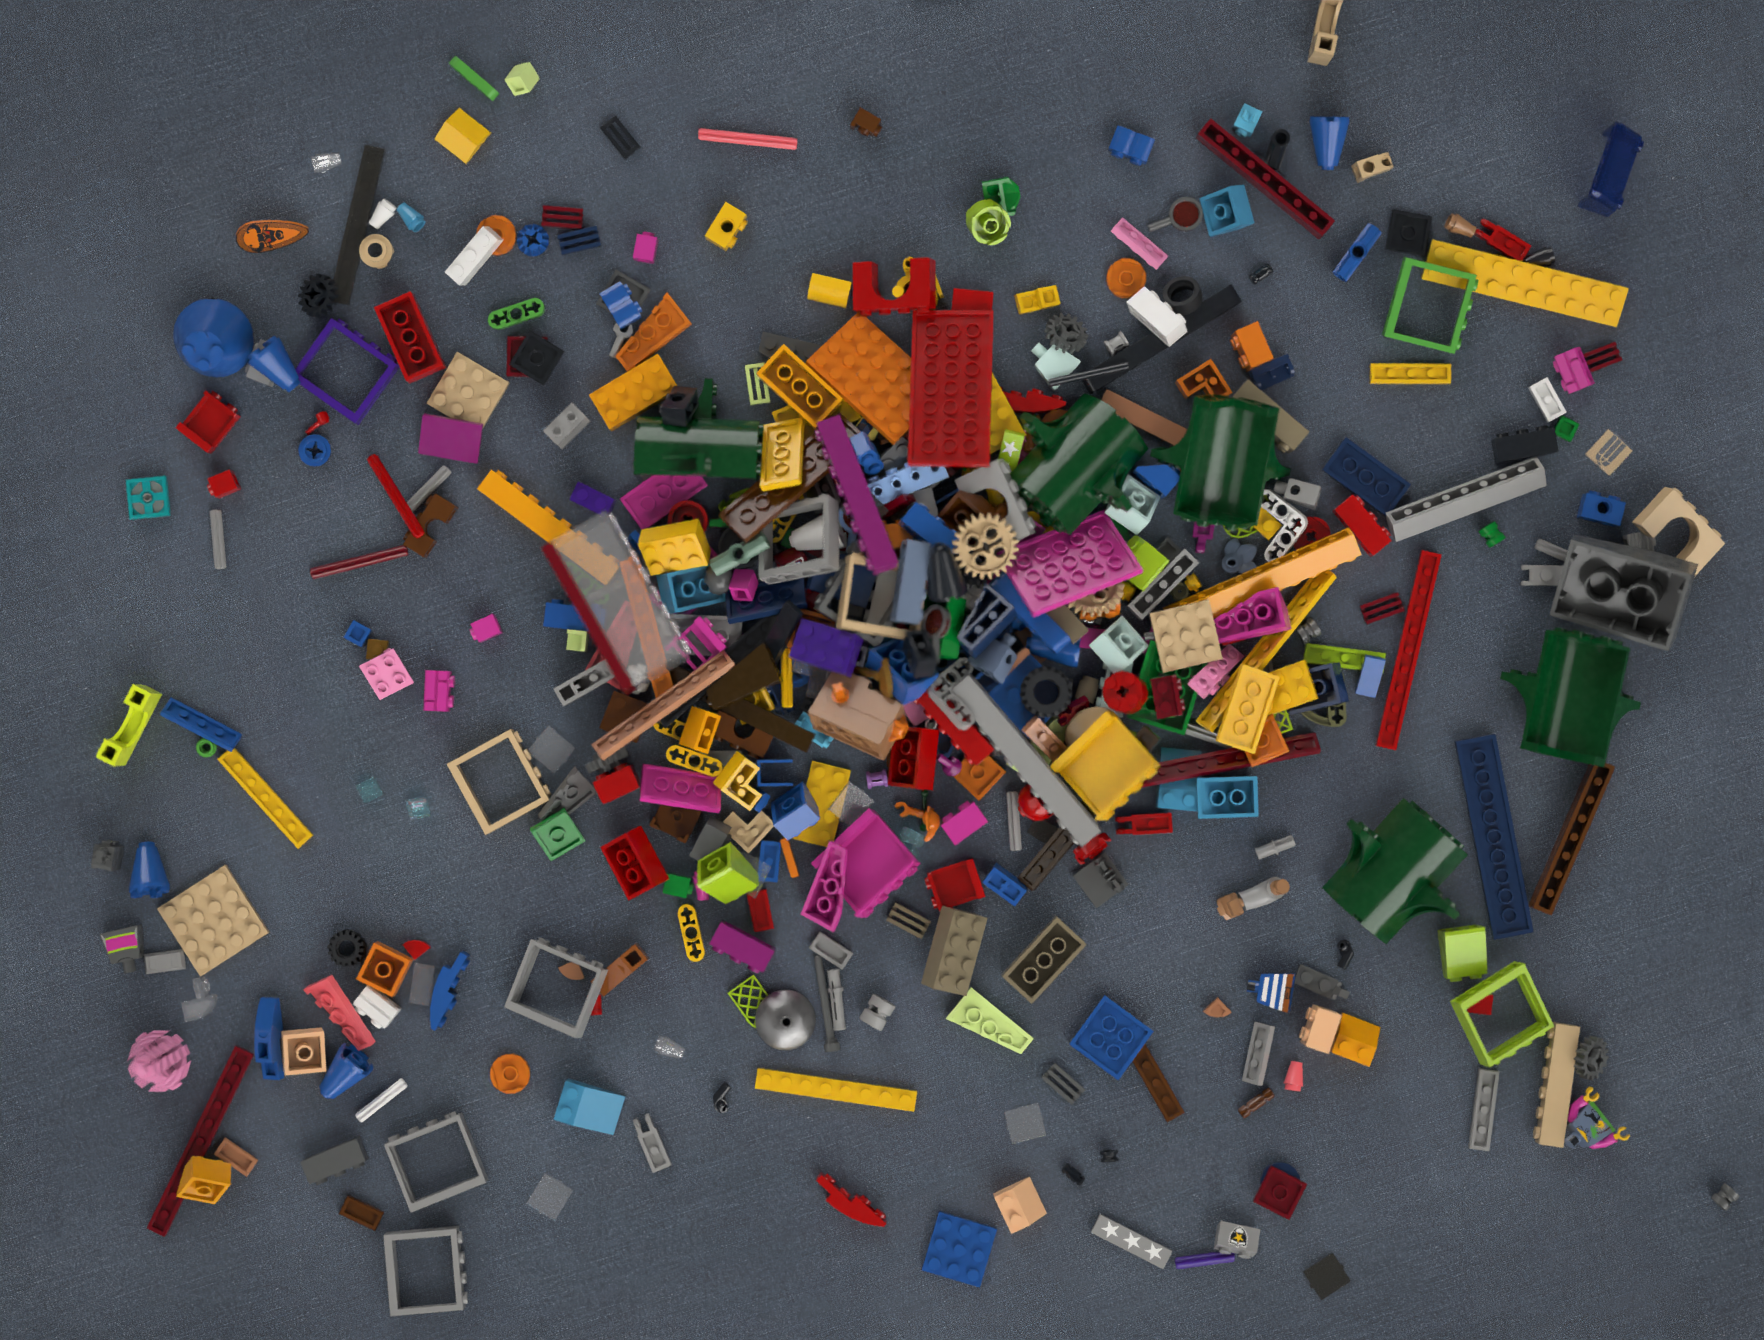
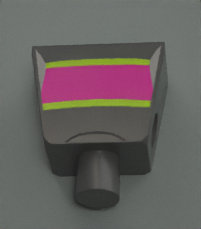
M142 924L101 933L100 938L111 964L122 962L124 974L135 972L134 959L144 957Z

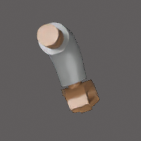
M1279 877L1269 878L1252 888L1239 892L1238 896L1236 893H1230L1217 899V910L1220 916H1223L1227 921L1242 915L1244 910L1258 908L1281 898L1289 891V883Z

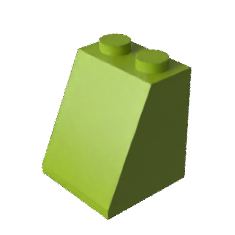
M730 842L698 860L697 886L722 903L727 904L737 900L743 894L756 889L759 886V873Z
M1475 924L1437 929L1444 978L1450 979V982L1462 981V977L1470 976V979L1482 978V974H1487L1486 932L1484 926Z

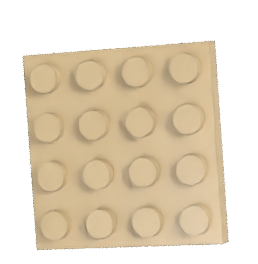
M227 865L219 868L157 908L200 977L270 933Z

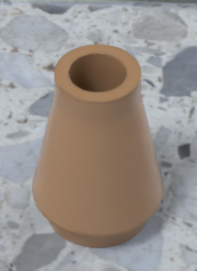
M1453 213L1449 215L1444 226L1448 229V232L1470 238L1476 231L1475 226L1459 214Z

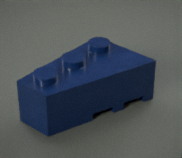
M986 582L979 599L976 600L970 616H968L957 637L960 646L974 659L1017 617L1015 607Z

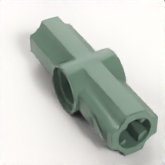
M759 532L747 543L743 541L740 544L732 545L729 550L709 560L712 570L716 576H720L740 564L747 563L752 557L771 548L768 538L763 532ZM742 549L743 556L738 559L736 556L737 551Z

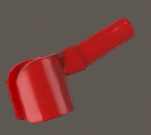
M322 411L315 415L318 421L305 431L307 435L320 425L329 422L327 412Z

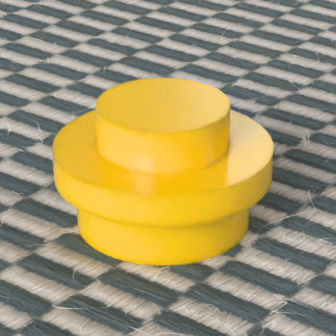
M1194 573L1186 576L1187 580L1184 582L1188 589L1198 592L1199 588L1202 587L1198 577Z

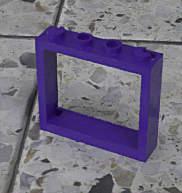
M331 318L295 370L299 376L298 380L301 382V386L359 425L400 366L396 364L397 359L389 353L386 356L380 353L381 348L371 341L368 344L363 341L365 336L355 330L352 333L346 329L349 325L341 319L335 321ZM334 328L388 365V368L356 413L302 376V373Z

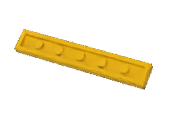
M236 748L232 752L227 750L217 759L297 849L314 836Z

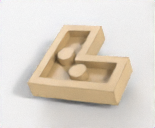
M762 810L749 824H746L734 811L723 821V823L732 827L729 832L732 835L731 838L748 854L774 827L773 820Z

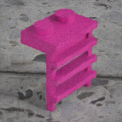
M699 616L691 626L664 649L668 651L674 647L695 671L698 668L676 644L681 639L688 644L703 662L699 667L728 647L725 645L727 640L721 633L716 634L711 629L714 625L707 617L703 619ZM691 630L712 654L707 660L686 637Z

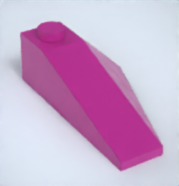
M1279 587L1259 591L1248 600L1236 605L1232 610L1214 619L1219 644L1291 630L1288 610Z
M829 841L801 915L835 932L842 915L848 849L833 841Z

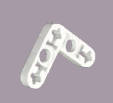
M1264 489L1263 495L1269 494V499L1272 502H1276V500L1278 502L1273 506L1269 501L1264 503L1263 497L1261 507L1284 524L1265 551V559L1267 562L1274 560L1271 558V551H1276L1279 546L1285 548V550L1280 549L1277 552L1278 558L1290 551L1306 529L1308 520L1304 514L1273 490ZM1279 505H1284L1287 508L1285 516L1278 514L1277 508ZM1294 519H1301L1300 523L1302 526H1297L1293 531L1287 529L1288 527H1294L1296 524ZM1288 533L1291 536L1289 544L1282 542V534Z

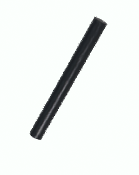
M1127 362L1051 378L1048 379L1049 386L1053 387L1129 370Z

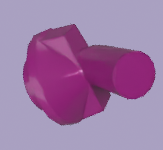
M941 753L936 757V760L942 764V770L947 776L952 777L960 773L962 764L958 758L953 756L947 758Z

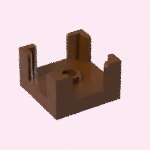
M660 805L649 826L661 830L686 844L702 811Z

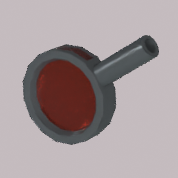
M1179 198L1171 205L1169 217L1147 226L1149 232L1171 224L1178 231H1192L1202 221V207L1193 198Z
M931 605L924 611L921 630H926L937 656V662H939L940 639L947 634L950 628L951 616L948 609L944 606Z

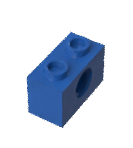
M1589 491V493L1582 494L1576 518L1619 527L1626 502L1620 501L1621 498L1609 495L1606 498L1602 497L1599 492ZM1599 503H1603L1606 507L1603 514L1598 511Z

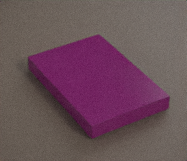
M424 413L422 415L418 454L478 464L483 424Z

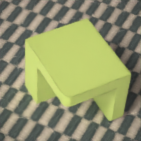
M527 62L515 65L504 80L514 96L529 93L538 82L539 76L531 63Z
M567 629L566 650L587 652L589 632Z

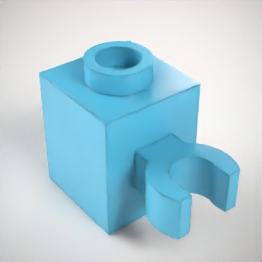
M1244 103L1232 129L1241 137H1250L1262 111Z

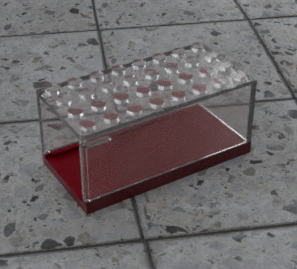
M604 511L542 546L541 549L620 688L626 695H629L689 661L691 651L684 639L679 640V637L682 635L674 621L669 622L671 616L664 603L659 605L658 602L662 600L653 585L648 586L651 584V581L644 568H638L642 565L633 549L628 551L631 549V546L624 533L620 532L622 530L613 514L608 515Z

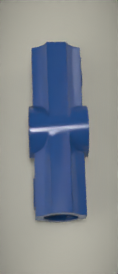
M1367 223L1332 273L1340 280L1347 282L1382 232L1376 226ZM1353 248L1360 249L1362 256L1355 257L1352 253Z

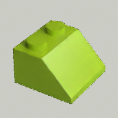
M1135 534L1127 542V545L1143 568L1142 574L1129 578L1126 581L1144 592L1170 561L1147 541Z

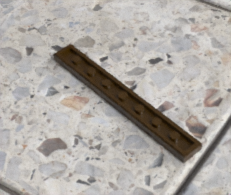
M672 664L670 674L673 685L692 672ZM707 693L704 696H702L699 700L707 703L705 698L706 696H708ZM746 699L720 709L805 753H808L816 734Z

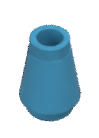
M405 202L398 206L397 212L409 230L417 232L423 228L426 223L423 215Z

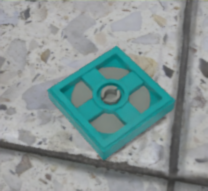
M166 475L126 479L129 520L171 516Z

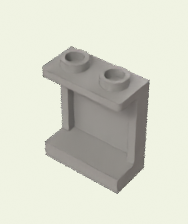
M571 403L543 432L563 450L591 421Z

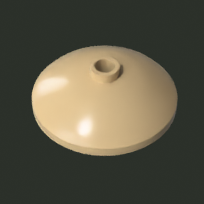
M1090 707L1078 712L1069 721L1065 730L1067 748L1105 711L1112 710L1104 707Z

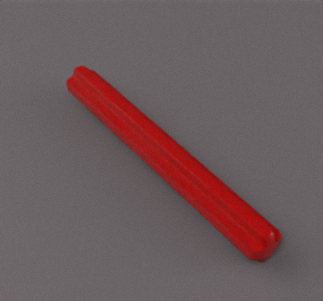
M372 454L367 458L369 465L415 538H420L424 535L423 528L376 454Z

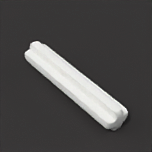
M402 1078L357 1112L355 1114L356 1118L360 1122L365 1121L407 1088V1083Z

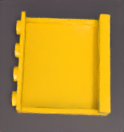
M1105 711L1050 768L1055 773H1060L1095 813L1097 821H1107L1114 815L1113 811L1118 806H1123L1129 800L1128 796L1132 792L1136 793L1142 788L1143 781L1147 778H1152L1157 773L1156 769L1160 764L1113 711Z

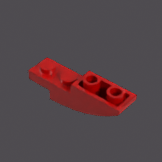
M1034 388L1032 391H1027L1026 397H1022V393L1011 390L1010 393L1003 391L1015 413H1047L1062 409L1066 405V401H1062L1063 397L1054 394L1049 397L1043 395L1044 391Z
M821 1172L816 1178V1181L829 1192L825 1201L844 1215L873 1226L884 1227L887 1224L885 1220L886 1215L878 1208L874 1210L870 1206L871 1201L866 1196L862 1195L860 1197L856 1194L851 1199V1194L844 1187L840 1189L835 1184L836 1180L829 1173L825 1175Z

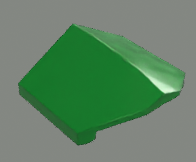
M1009 177L982 181L983 200H994L1009 216H1014L1021 198L1019 186Z

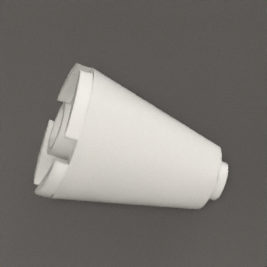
M823 514L792 531V535L789 536L792 548L795 547L797 551L823 549ZM839 522V549L847 547L846 532L843 533V528Z

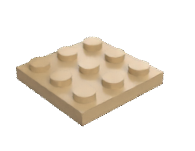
M457 352L427 404L450 418L482 423L484 428L510 383Z
M1209 599L1149 613L1163 673L1223 659Z

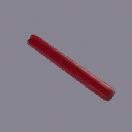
M402 545L310 569V574L313 579L408 556V548Z

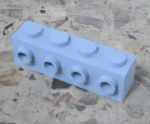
M908 462L904 463L905 467L897 470L894 467L885 471L886 475L878 477V475H875L866 480L876 507H879L902 494H910L948 478L946 468L908 467Z

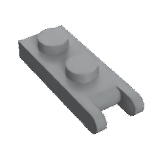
M1521 565V570H1529V581H1521V586H1558L1563 566Z

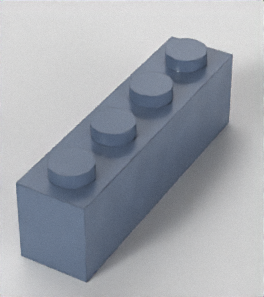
M909 539L902 540L890 621L917 625L922 621L924 615L922 602L925 601L927 590L924 588L925 581L928 580L927 567L931 543Z

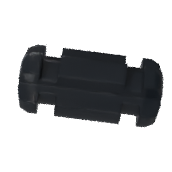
M1267 263L1265 267L1262 266L1253 275L1251 274L1249 279L1256 285L1257 281L1260 282L1269 273L1272 274L1273 269Z
M1069 1163L1062 1168V1173H1066V1176L1074 1183L1076 1182L1077 1186H1080L1085 1181V1177L1081 1176V1173L1073 1166L1070 1167Z

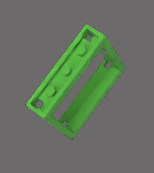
M1404 256L1382 335L1455 354V351L1459 350L1462 338H1459L1461 330L1464 331L1466 328V312L1470 311L1473 299H1470L1472 291H1476L1478 286L1477 275ZM1412 265L1468 279L1449 346L1394 332Z

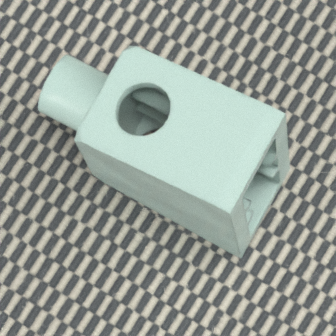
M1038 343L1031 350L1039 358L1034 367L1048 386V379L1069 375L1081 363L1079 359L1070 353L1065 352L1064 354L1061 348L1055 350L1056 345H1052L1047 350L1041 343ZM1060 385L1050 388L1054 392Z

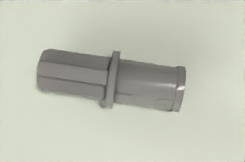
M1289 835L1276 841L1271 840L1270 843L1255 848L1258 859L1261 860L1275 853L1278 855V852L1294 847L1296 844L1293 836Z

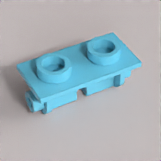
M804 711L795 723L816 734L813 742L821 746V748L827 749L834 739L814 730L809 714Z

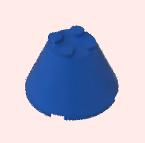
M206 298L197 300L188 305L175 322L173 339L177 353L188 367L199 374L209 377L232 375L245 366L248 361L247 356L253 352L254 338L251 323L238 307L228 301Z

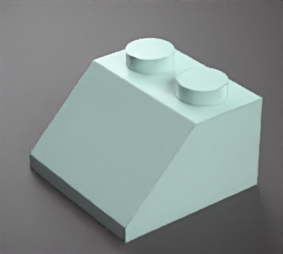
M1128 474L1123 482L1122 492L1133 507L1126 512L1121 509L1116 510L1108 504L1104 513L1138 535L1150 522L1160 496Z
M1121 616L1089 646L1113 673H1116L1126 668L1149 645L1129 622Z

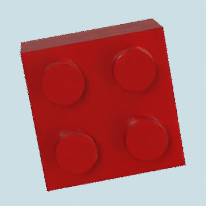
M623 763L614 768V773L604 772L595 777L597 781L592 783L602 804H607L640 788L641 782L633 765Z

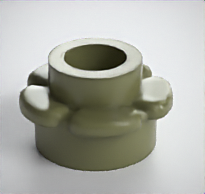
M1180 582L1170 592V595L1173 596L1174 600L1180 601L1189 596V589L1185 583Z

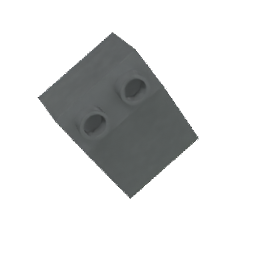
M1575 534L1570 541L1550 615L1669 651L1676 640L1698 564L1659 552Z

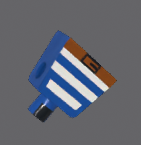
M1263 973L1260 976V981L1248 980L1247 992L1258 993V1003L1288 1013L1291 1010L1296 974Z

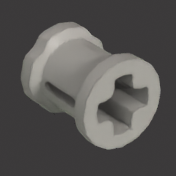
M1121 331L1118 332L1116 337L1103 342L1112 357L1116 352L1130 346Z

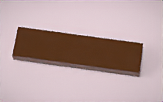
M1145 1044L1132 1062L1168 1123L1185 1112Z

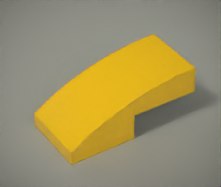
M1056 285L1014 295L1019 315L1061 304Z

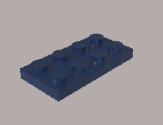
M1347 437L1344 438L1322 469L1324 473L1356 496L1358 495L1364 502L1385 517L1386 512L1394 509L1411 485Z
M805 577L770 585L761 581L758 583L753 601L733 600L730 590L725 593L729 625L777 615L780 613L785 601L789 600L800 610L808 608Z

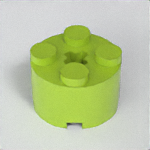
M994 200L978 201L966 212L967 228L978 242L996 245L1007 237L1011 227L1010 217Z

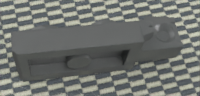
M1302 964L1299 965L1295 984L1329 999L1335 1000L1337 995L1344 999L1348 998L1350 992L1340 988L1342 983L1337 979Z

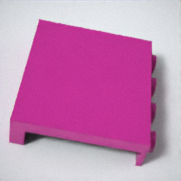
M870 808L834 841L848 849L843 898L856 912L854 915L859 918L870 916L874 911L873 908L878 903L881 904L886 901L888 894L892 890H897L903 884L902 881L907 876H912L921 864L880 815ZM826 849L811 863L815 869H819Z

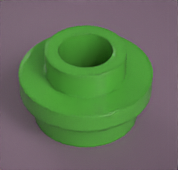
M202 738L197 742L196 750L202 757H211L215 754L217 745ZM205 744L210 745L209 751L204 750Z

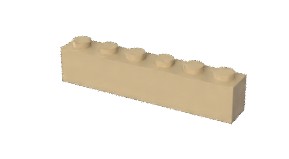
M1553 1022L1554 1027L1547 1031L1549 1045L1545 1047L1544 1058L1547 1060L1546 1067L1543 1066L1541 1073L1544 1081L1543 1087L1540 1086L1539 1089L1541 1102L1540 1106L1536 1109L1538 1124L1534 1127L1533 1138L1540 1145L1563 1148L1575 1069L1574 1065L1576 1062L1574 1057L1577 1054L1576 1049L1578 1047L1580 1027Z

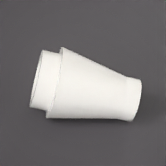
M386 199L379 201L369 223L376 229H379L395 214L394 211L397 208Z

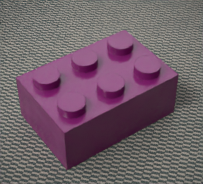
M724 920L720 922L709 943L713 946L711 949L719 954L725 952L731 955L729 959L738 964L741 961L748 964L747 968L755 973H759V971L764 972L776 949Z

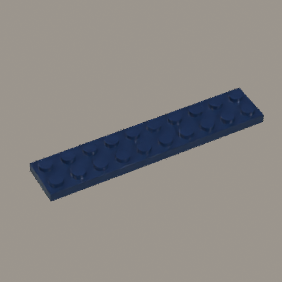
M1496 734L1454 741L1492 939L1496 940L1533 933Z

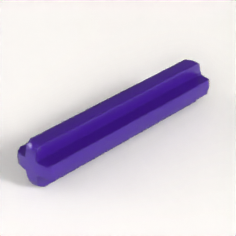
M1211 1252L1176 1257L1175 1266L1176 1269L1228 1263L1234 1262L1235 1256L1232 1252L1231 1254Z

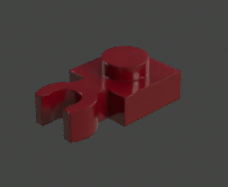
M1084 695L1070 702L1068 708L1057 715L1060 718L1057 720L1060 726L1067 725L1078 712L1090 708L1089 699Z

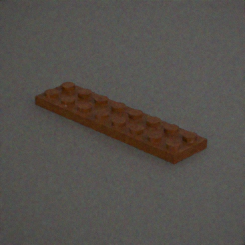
M840 412L835 415H840L849 438L861 432ZM812 434L803 442L801 484L762 491L759 479L718 514L720 519L747 543L829 473L828 467L831 465L829 460H825L823 457L821 441L818 442L815 434Z

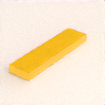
M1370 363V384H1451V363Z

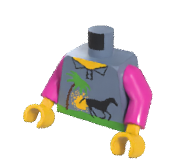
M1588 1087L1585 1092L1586 1095L1580 1096L1569 1107L1566 1129L1570 1135L1565 1139V1143L1572 1149L1578 1144L1582 1148H1605L1618 1142L1619 1138L1627 1140L1630 1137V1134L1626 1136L1620 1135V1132L1626 1129L1624 1126L1620 1127L1617 1133H1613L1615 1128L1593 1102L1599 1098V1093L1597 1092L1593 1096L1589 1095L1594 1090L1593 1087Z

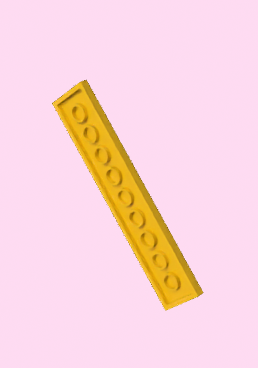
M1432 239L1426 259L1428 263L1477 275L1478 286L1476 291L1472 292L1614 327L1618 325L1629 290L1625 286ZM1425 268L1421 276L1423 280L1464 290L1468 281L1465 278Z

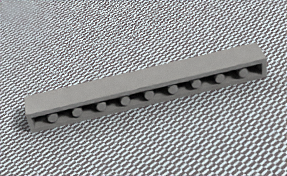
M972 673L952 689L973 713L975 721L979 724L978 729L980 732L992 739V746L997 751L1001 750L1005 755L1004 760L1010 767L1014 766L1019 771L1017 773L1019 778L1024 783L1027 781L1032 787L1030 790L1037 798L1041 797L1045 802L1043 804L1045 809L1050 814L1054 813L1057 816V823L1063 829H1068L1071 833L1070 838L1076 845L1080 844L1083 847L1101 832L1103 828L1050 768L1048 763Z

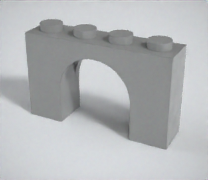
M1003 459L995 460L990 463V467H980L955 479L960 491L976 494L991 488L999 491L1005 497L1008 504L1005 526L1011 524L1012 528L1009 532H1016L1012 539H1018L1019 541L1036 533L1034 529L1036 527L1035 522L1028 516L1026 511L1027 505L1024 499L1019 496V487L1016 481L1012 480L1009 473L1010 467ZM996 529L986 532V536L993 537L996 534ZM998 538L994 542L1002 541V538ZM983 542L984 547L987 550L989 544ZM996 547L994 549V552L1002 549L1003 547Z

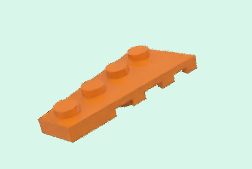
M668 292L663 296L658 306L654 307L646 321L642 322L637 332L629 338L615 356L627 372L643 363L692 325Z

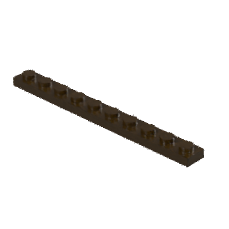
M1143 726L1135 736L1149 753L1161 740L1148 726ZM1082 800L1081 804L1095 819L1097 817L1095 813ZM1060 826L1019 875L1018 879L1031 891L1037 889L1074 844L1070 838L1071 833L1067 828L1063 829Z

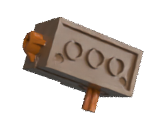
M831 672L808 711L814 730L883 761L897 739L904 738L908 731V723L901 702L894 697L890 699L884 696L879 690H873L870 679L864 675L858 676L852 673L851 678Z

